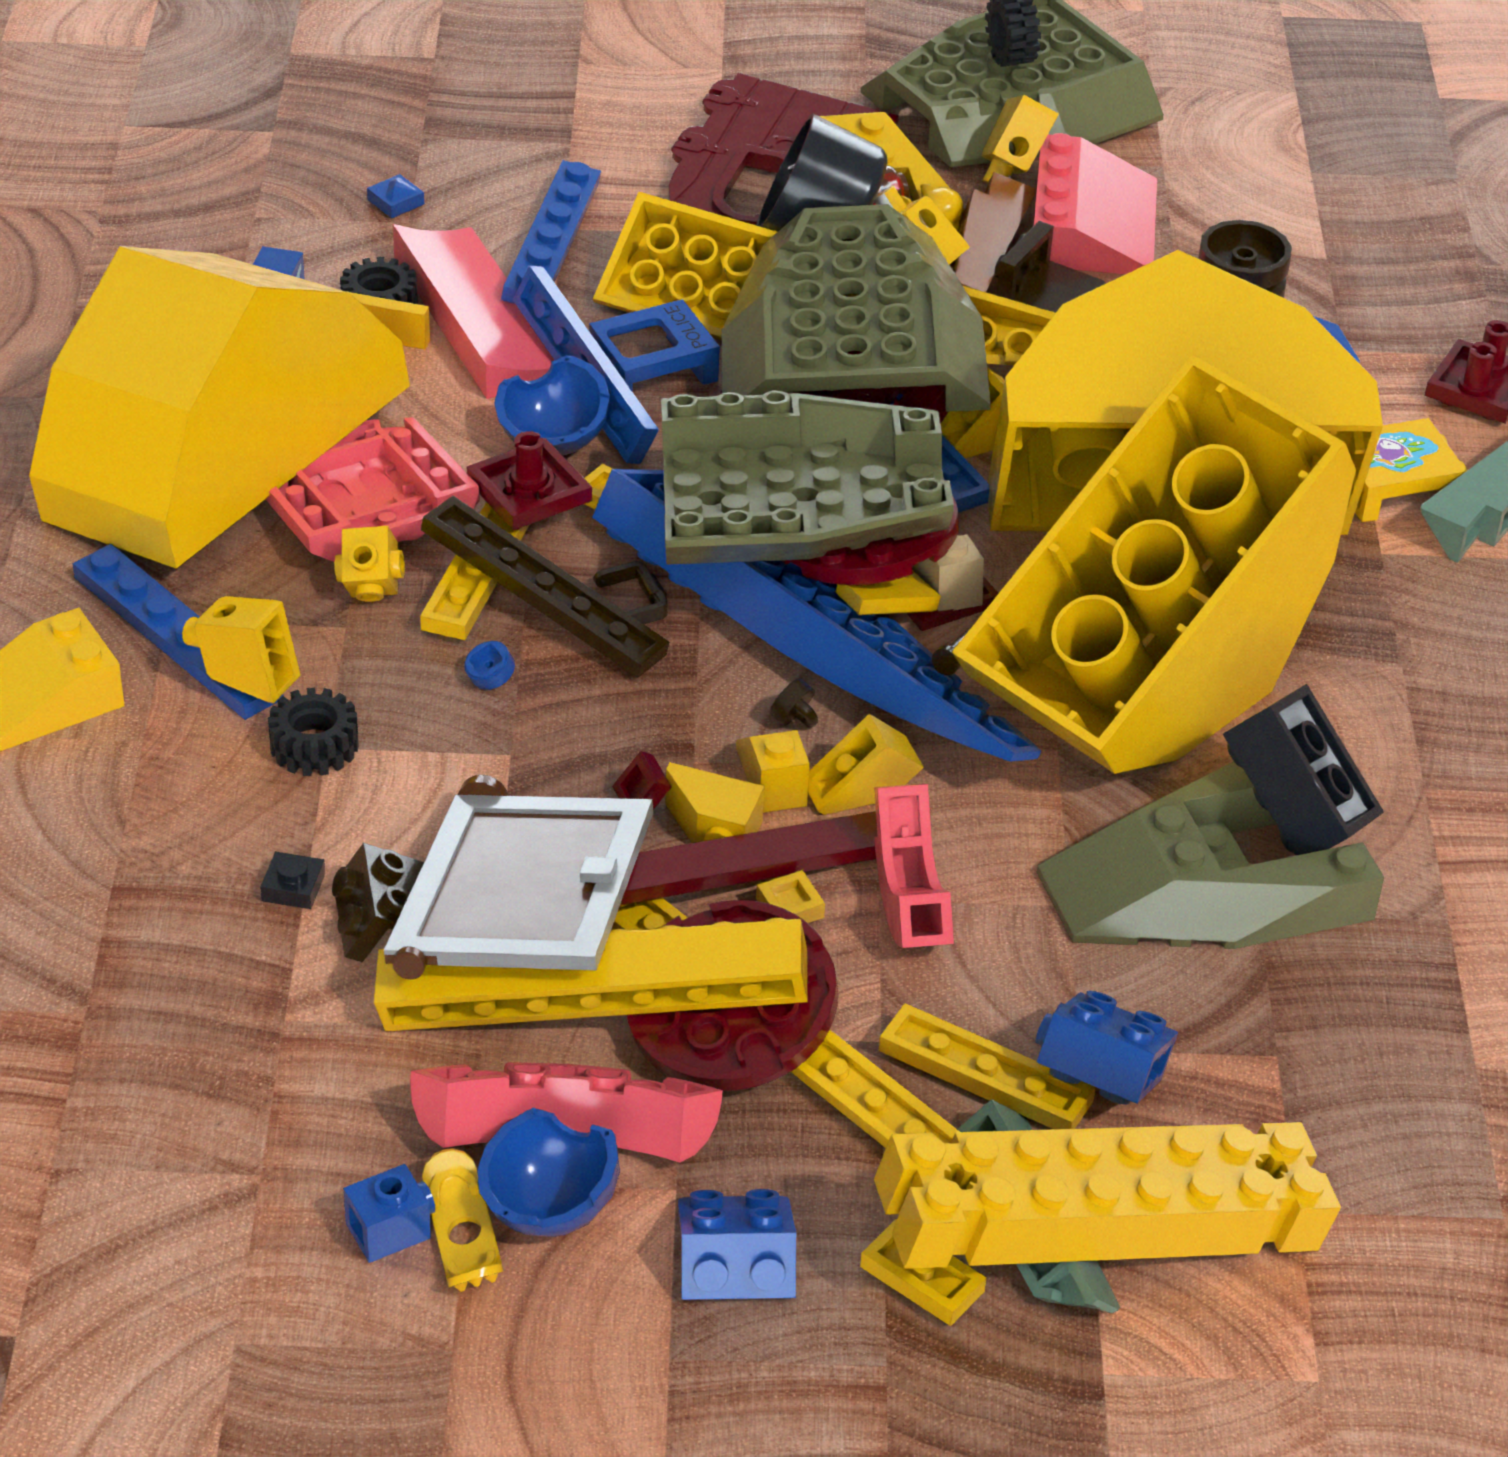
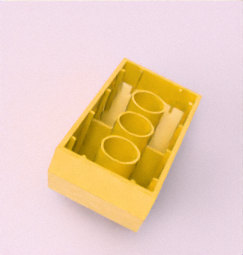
M119 246L51 368L29 473L41 521L108 545L112 544L116 548L177 569L268 498L271 489L282 487L296 476V472L305 469L410 387L402 340L353 295L346 291L214 253Z
M1176 250L1062 304L1006 375L988 478L990 531L1048 532L1179 368L1193 354L1346 443L1356 468L1341 535H1348L1383 428L1377 381L1305 307L1187 253Z
M1191 354L952 651L953 655L970 678L1114 774L1179 760L1273 691L1335 561L1356 472L1346 443Z

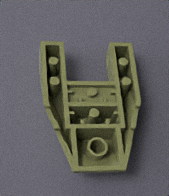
M1234 761L1148 804L1038 864L1036 871L1073 943L1138 945L1139 938L1167 939L1170 947H1191L1192 940L1220 941L1224 949H1237L1375 920L1384 876L1363 842L1249 865L1231 833L1275 825L1276 822L1270 812L1262 808L1254 795L1253 784L1244 769L1239 767Z

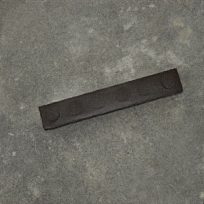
M455 496L450 497L423 516L421 531L635 677H640L667 655L670 643L668 640Z

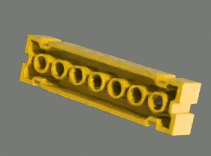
M1302 1122L1262 1123L1257 1134H1253L1243 1124L955 1132L951 1143L943 1144L935 1137L934 1133L891 1134L874 1177L885 1214H899L892 1234L904 1269L948 1267L952 1255H965L969 1266L1259 1254L1264 1242H1274L1279 1253L1319 1251L1341 1209L1326 1173H1320L1318 1170L1311 1168L1317 1158V1154Z

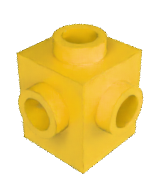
M388 526L342 529V554H337L334 562L337 582H342L352 598L356 597L360 601L375 602L382 600L384 595H398V578H404L405 561L403 552L398 550V542Z

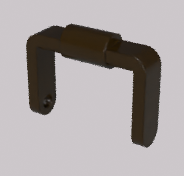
M633 561L598 571L594 575L593 580L600 588L635 578L638 579L639 585L651 605L626 611V613L641 623L647 624L664 619L667 616V594L656 576L649 572L644 563Z

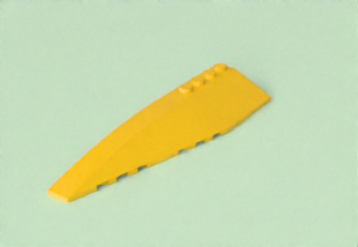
M638 192L594 294L593 301L631 313L683 299L711 336L722 341V328L763 245L777 231ZM963 286L983 318L987 364L1014 366L1055 314L1052 311ZM846 294V295H843V296H846V297H855V296H858V295H857V294Z

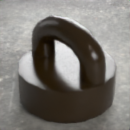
M802 678L794 680L775 699L770 708V714L783 726L788 725L797 717L806 726L814 727L818 723V716L809 705V702L812 700L815 690Z

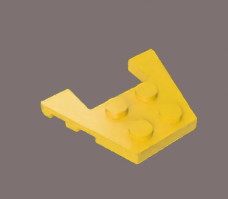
M886 112L820 116L883 148L887 154V165L894 167L897 172H901L905 176L913 201L922 197L921 184H929L937 188H950Z

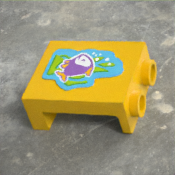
M1429 418L1383 425L1355 513L1361 522L1378 520L1382 499L1438 489L1440 491L1467 471L1466 466L1457 458L1449 447L1445 436L1439 433Z

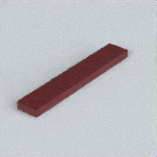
M876 811L639 852L621 905L785 876L801 870L807 872L876 859L874 837L878 836Z

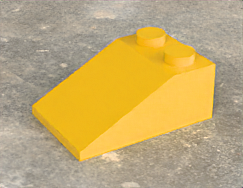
M79 607L33 623L0 650V752L124 707L120 664Z

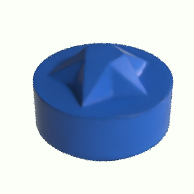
M487 641L477 645L469 652L464 668L466 674L476 687L490 690L500 687L510 679L515 669V660L503 643Z

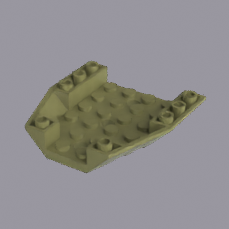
M1033 0L1032 6L1036 5L1037 8L1036 18L1040 19L1038 31L1041 32V39H1038L1041 47L1040 51H1037V59H1034L1032 63L1000 67L995 62L996 57L993 58L991 55L992 46H988L987 42L989 33H986L985 26H988V22L985 20V13H989L987 11L957 21L861 86V93L882 111L895 108L907 102L930 121L928 149L950 167L991 162L981 156L1006 100L1021 95H1026L1059 113L1048 134L1064 133L1072 137H1082L1093 144L1144 128L1147 125L1163 120L1164 115L1144 61L1063 0ZM1010 142L1009 151L1013 155L1015 149L1014 145Z
M889 204L804 208L763 245L722 328V394L734 392L741 395H764L769 391L791 393L799 391H836L843 389L944 385L946 412L990 410L983 318L933 238ZM843 239H855L853 241H842ZM846 294H857L858 296H855V297H846V296H843V295H846ZM860 351L862 353L851 355L847 354L846 352Z
M769 391L764 395H741L739 393L727 392L713 397H695L690 394H679L672 398H661L667 565L813 559L824 556L830 550L848 546L854 550L866 547L871 541L890 537L895 541L946 530L950 527L954 503L950 480H944L942 431L939 412L936 410L799 393L788 394L783 391Z

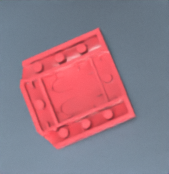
M414 417L404 418L405 427L386 428L381 427L379 419H373L363 422L305 469L296 472V476L282 487L271 489L269 491L270 496L265 500L310 553L335 562V556L342 554V529L388 526L397 542L417 540L426 534L421 531L424 515L452 496H455L473 509L480 502L479 486Z

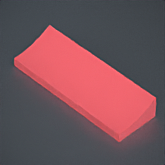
M393 224L394 259H398L399 265L405 262L409 265V270L414 269L417 277V294L425 306H429L430 314L486 399L496 397L498 386L504 379L519 375L524 381H533L548 372L551 362L554 361L553 357L516 304L501 300L503 286L507 278L472 227L457 230L429 231Z

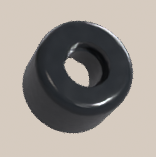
M812 113L795 137L776 174L762 206L756 226L778 232L804 208L873 205L887 169L888 159L885 150ZM843 239L842 241H853L855 239Z

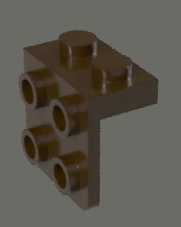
M1038 221L1026 234L1023 233L1017 240L1016 245L1007 254L1003 253L999 257L994 271L995 277L998 278L997 296L1055 313L1062 304L1106 283L1099 278L1050 261L1054 226Z
M363 843L346 867H341L337 871L332 883V894L336 899L338 912L337 928L342 938L344 957L363 962L386 931L394 929L424 862L400 855L393 850H385Z

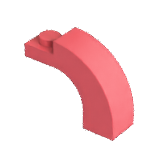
M928 784L874 787L878 835L874 837L878 878L888 926L895 943L901 948L954 944L951 893L942 888L934 862Z

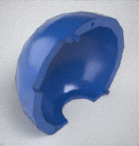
M567 355L552 361L548 372L536 380L524 381L519 375L504 379L498 386L494 404L498 420L505 433L513 442L519 433L533 431L539 433L540 438H546L564 456L587 446L598 436L605 424L610 394L605 378L592 364L575 356Z
M536 1108L527 1110L504 1124L485 1146L477 1168L479 1193L494 1215L503 1224L517 1232L544 1237L567 1235L589 1225L613 1197L620 1174L615 1134L611 1129L593 1124L590 1127V1132H578L560 1122L554 1113Z

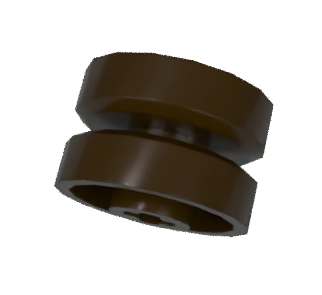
M1247 220L1223 221L1209 227L1202 234L1198 259L1284 298L1292 246L1285 235L1268 225Z

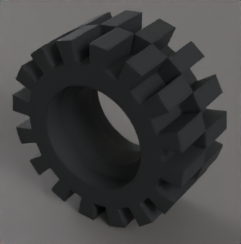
M990 0L987 3L986 8L989 12L985 13V20L988 22L985 30L986 33H989L987 42L988 46H992L991 55L993 58L996 57L995 62L1000 67L1032 63L1038 57L1037 51H1040L1041 47L1038 39H1041V32L1038 31L1040 19L1036 18L1037 8L1036 5L1032 6L1033 0Z
M377 257V262H371L370 258L362 259L363 265L354 262L350 264L351 269L345 268L342 272L343 276H340V289L342 291L418 304L416 273L414 269L409 270V265L405 262L399 265L398 259L391 258L389 262H385L384 257Z
M314 687L307 688V695L301 696L299 690L290 692L291 700L284 696L278 699V707L272 706L270 709L268 726L270 751L272 757L276 756V763L280 767L287 764V771L294 774L299 768H303V776H312V770L319 769L320 776L329 774L330 766L339 771L344 768V760L350 763L354 759V752H358L359 747L357 712H355V706L351 701L346 703L345 695L338 693L333 698L332 690L326 688L323 689L322 694H316V688ZM312 729L325 730L317 734L301 733Z

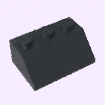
M1307 684L1223 733L1228 743L1227 748L1232 760L1244 769L1254 786L1253 791L1256 800L1262 808L1270 812L1280 829L1279 834L1283 845L1295 856L1330 849L1350 838L1384 813Z

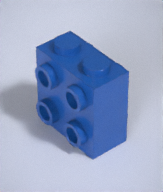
M1087 991L1086 994L1080 992L1067 1003H1060L1053 1015L1047 1013L1044 1016L1035 1039V1043L1042 1045L1037 1063L1049 1067V1073L1061 1081L1078 1084L1080 1081L1100 1088L1099 1093L1104 1098L1124 1105L1130 1104V1102L1138 1104L1162 1080L1179 1033L1166 1027L1167 1022L1162 1017L1146 1011H1136V1014L1116 1007L1117 1001L1114 998L1097 991Z

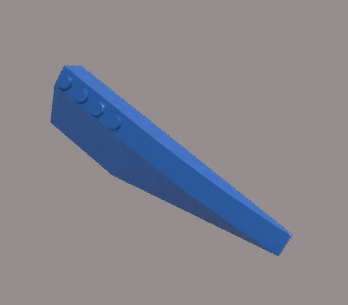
M611 470L592 518L607 528L606 533L611 538L628 543L638 550L637 556L640 559L653 565H659L669 573L668 578L672 582L682 587L691 588L698 593L700 601L704 605L714 610L723 611L759 638L817 675L899 718L1009 762L1039 758L1042 750L1006 718L995 715L989 716L986 713L990 704L980 695L970 694L959 689L963 681L955 673L952 675L940 674L932 664L933 654L893 619L879 618L878 614L858 615L835 592L837 584L820 582L802 576L801 567L793 563L785 565L781 560L667 565L664 470Z

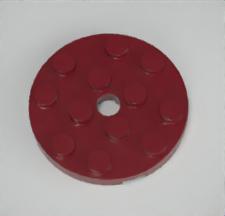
M953 497L954 511L950 527L946 530L895 541L892 537L871 541L866 547L854 550L848 546L827 551L824 556L813 559L781 561L785 565L793 563L801 567L802 576L831 584L866 585L903 578L913 574L912 566L928 558L935 563L948 552V549L953 545L959 534L957 503Z
M730 900L709 904L710 910L695 914L684 920L677 916L664 926H705L724 921L732 923L761 922L771 918L801 919L807 945L808 1002L631 1014L626 1016L633 1039L639 1050L664 1075L703 1084L723 1091L743 1090L783 1077L800 1066L817 1050L828 1034L835 1018L839 996L838 981L834 962H832L821 936L812 926L796 914L784 908L758 901Z

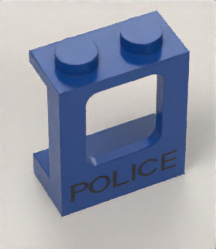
M683 299L589 323V332L632 392L633 383L688 368L692 370L702 385L719 381L720 346ZM658 325L666 332V338L673 347L627 358L620 353L610 337Z

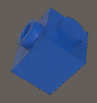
M406 1164L343 1188L346 1225L369 1263L431 1239L430 1214L435 1213L434 1199L427 1184L424 1181L417 1183Z

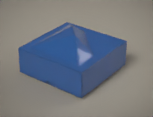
M401 174L367 188V200L390 218L397 217L425 204L424 192Z

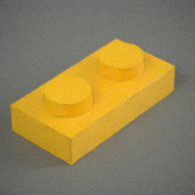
M895 1219L861 1253L860 1267L949 1326H952L985 1292L987 1277L953 1255L948 1267L904 1269L892 1234L897 1221Z

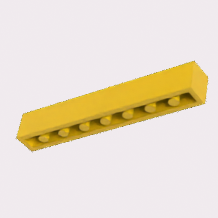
M771 918L766 921L747 923L724 921L712 925L691 927L668 925L659 929L636 931L614 929L609 934L597 970L426 965L423 974L419 978L412 980L400 977L394 971L393 964H385L384 949H378L374 1005L384 1030L400 1031L808 1002L807 945L801 919Z

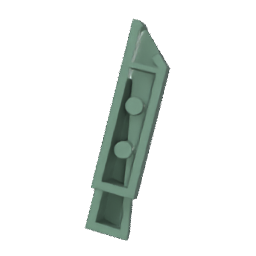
M1508 441L1421 504L1420 510L1448 558L1458 563L1477 537L1479 541L1494 547L1508 531Z
M991 1099L957 1130L960 1132L1033 1129L1026 1117ZM1097 1260L1016 1264L1033 1296L1049 1303L1093 1308L1111 1314L1120 1309V1305Z

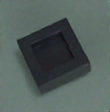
M275 851L260 886L261 901L312 909L325 876V860Z

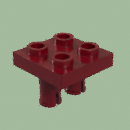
M1500 320L1489 321L1485 327L1482 342L1473 344L1458 338L1428 380L1424 396L1438 400L1447 406H1455L1476 413L1485 419L1496 420L1506 424L1508 421V355H1506L1508 323Z

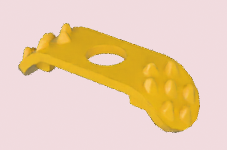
M450 1148L436 1152L425 1162L422 1179L429 1187L435 1203V1213H432L431 1216L448 1287L454 1286L463 1292L468 1282L478 1287L482 1279L486 1278L489 1282L493 1283L496 1281L498 1273L503 1272L504 1269L488 1206L479 1193L478 1173L475 1162L466 1152ZM473 1222L481 1227L479 1236L468 1244H456L449 1239L451 1230L460 1223Z

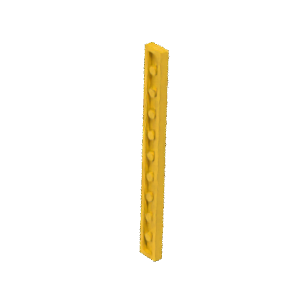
M664 898L624 905L620 904L612 929L627 931L659 929L677 916H680L681 920L688 917ZM829 1030L817 1050L805 1062L791 1071V1073L885 1148L891 1134L934 1133L935 1137L943 1144L951 1143L955 1132H960L831 1030Z

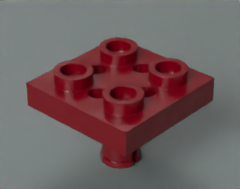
M533 431L521 432L514 438L515 449L467 466V474L478 484L479 494L513 531L592 501V486L546 438H540V434Z

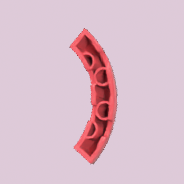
M508 1062L504 1065L503 1072L494 1070L472 1071L469 1065L461 1064L413 1070L410 1075L411 1101L418 1123L429 1139L443 1148L489 1142L504 1124L523 1112L536 1108L554 1113L560 1122L578 1132H590L592 1124L611 1129L616 1137L617 1148L647 1153L679 1163L694 1156L709 1140L718 1122L723 1090L672 1077H666L662 1083L652 1080H631V1072L625 1069L557 1063Z

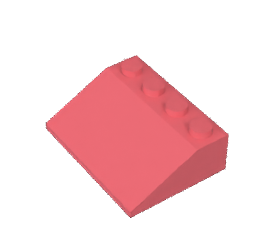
M1064 133L1048 134L1039 152L1033 226L1038 221L1054 226L1050 261L1074 270L1127 274L1153 262L1157 178L1082 137H1072Z

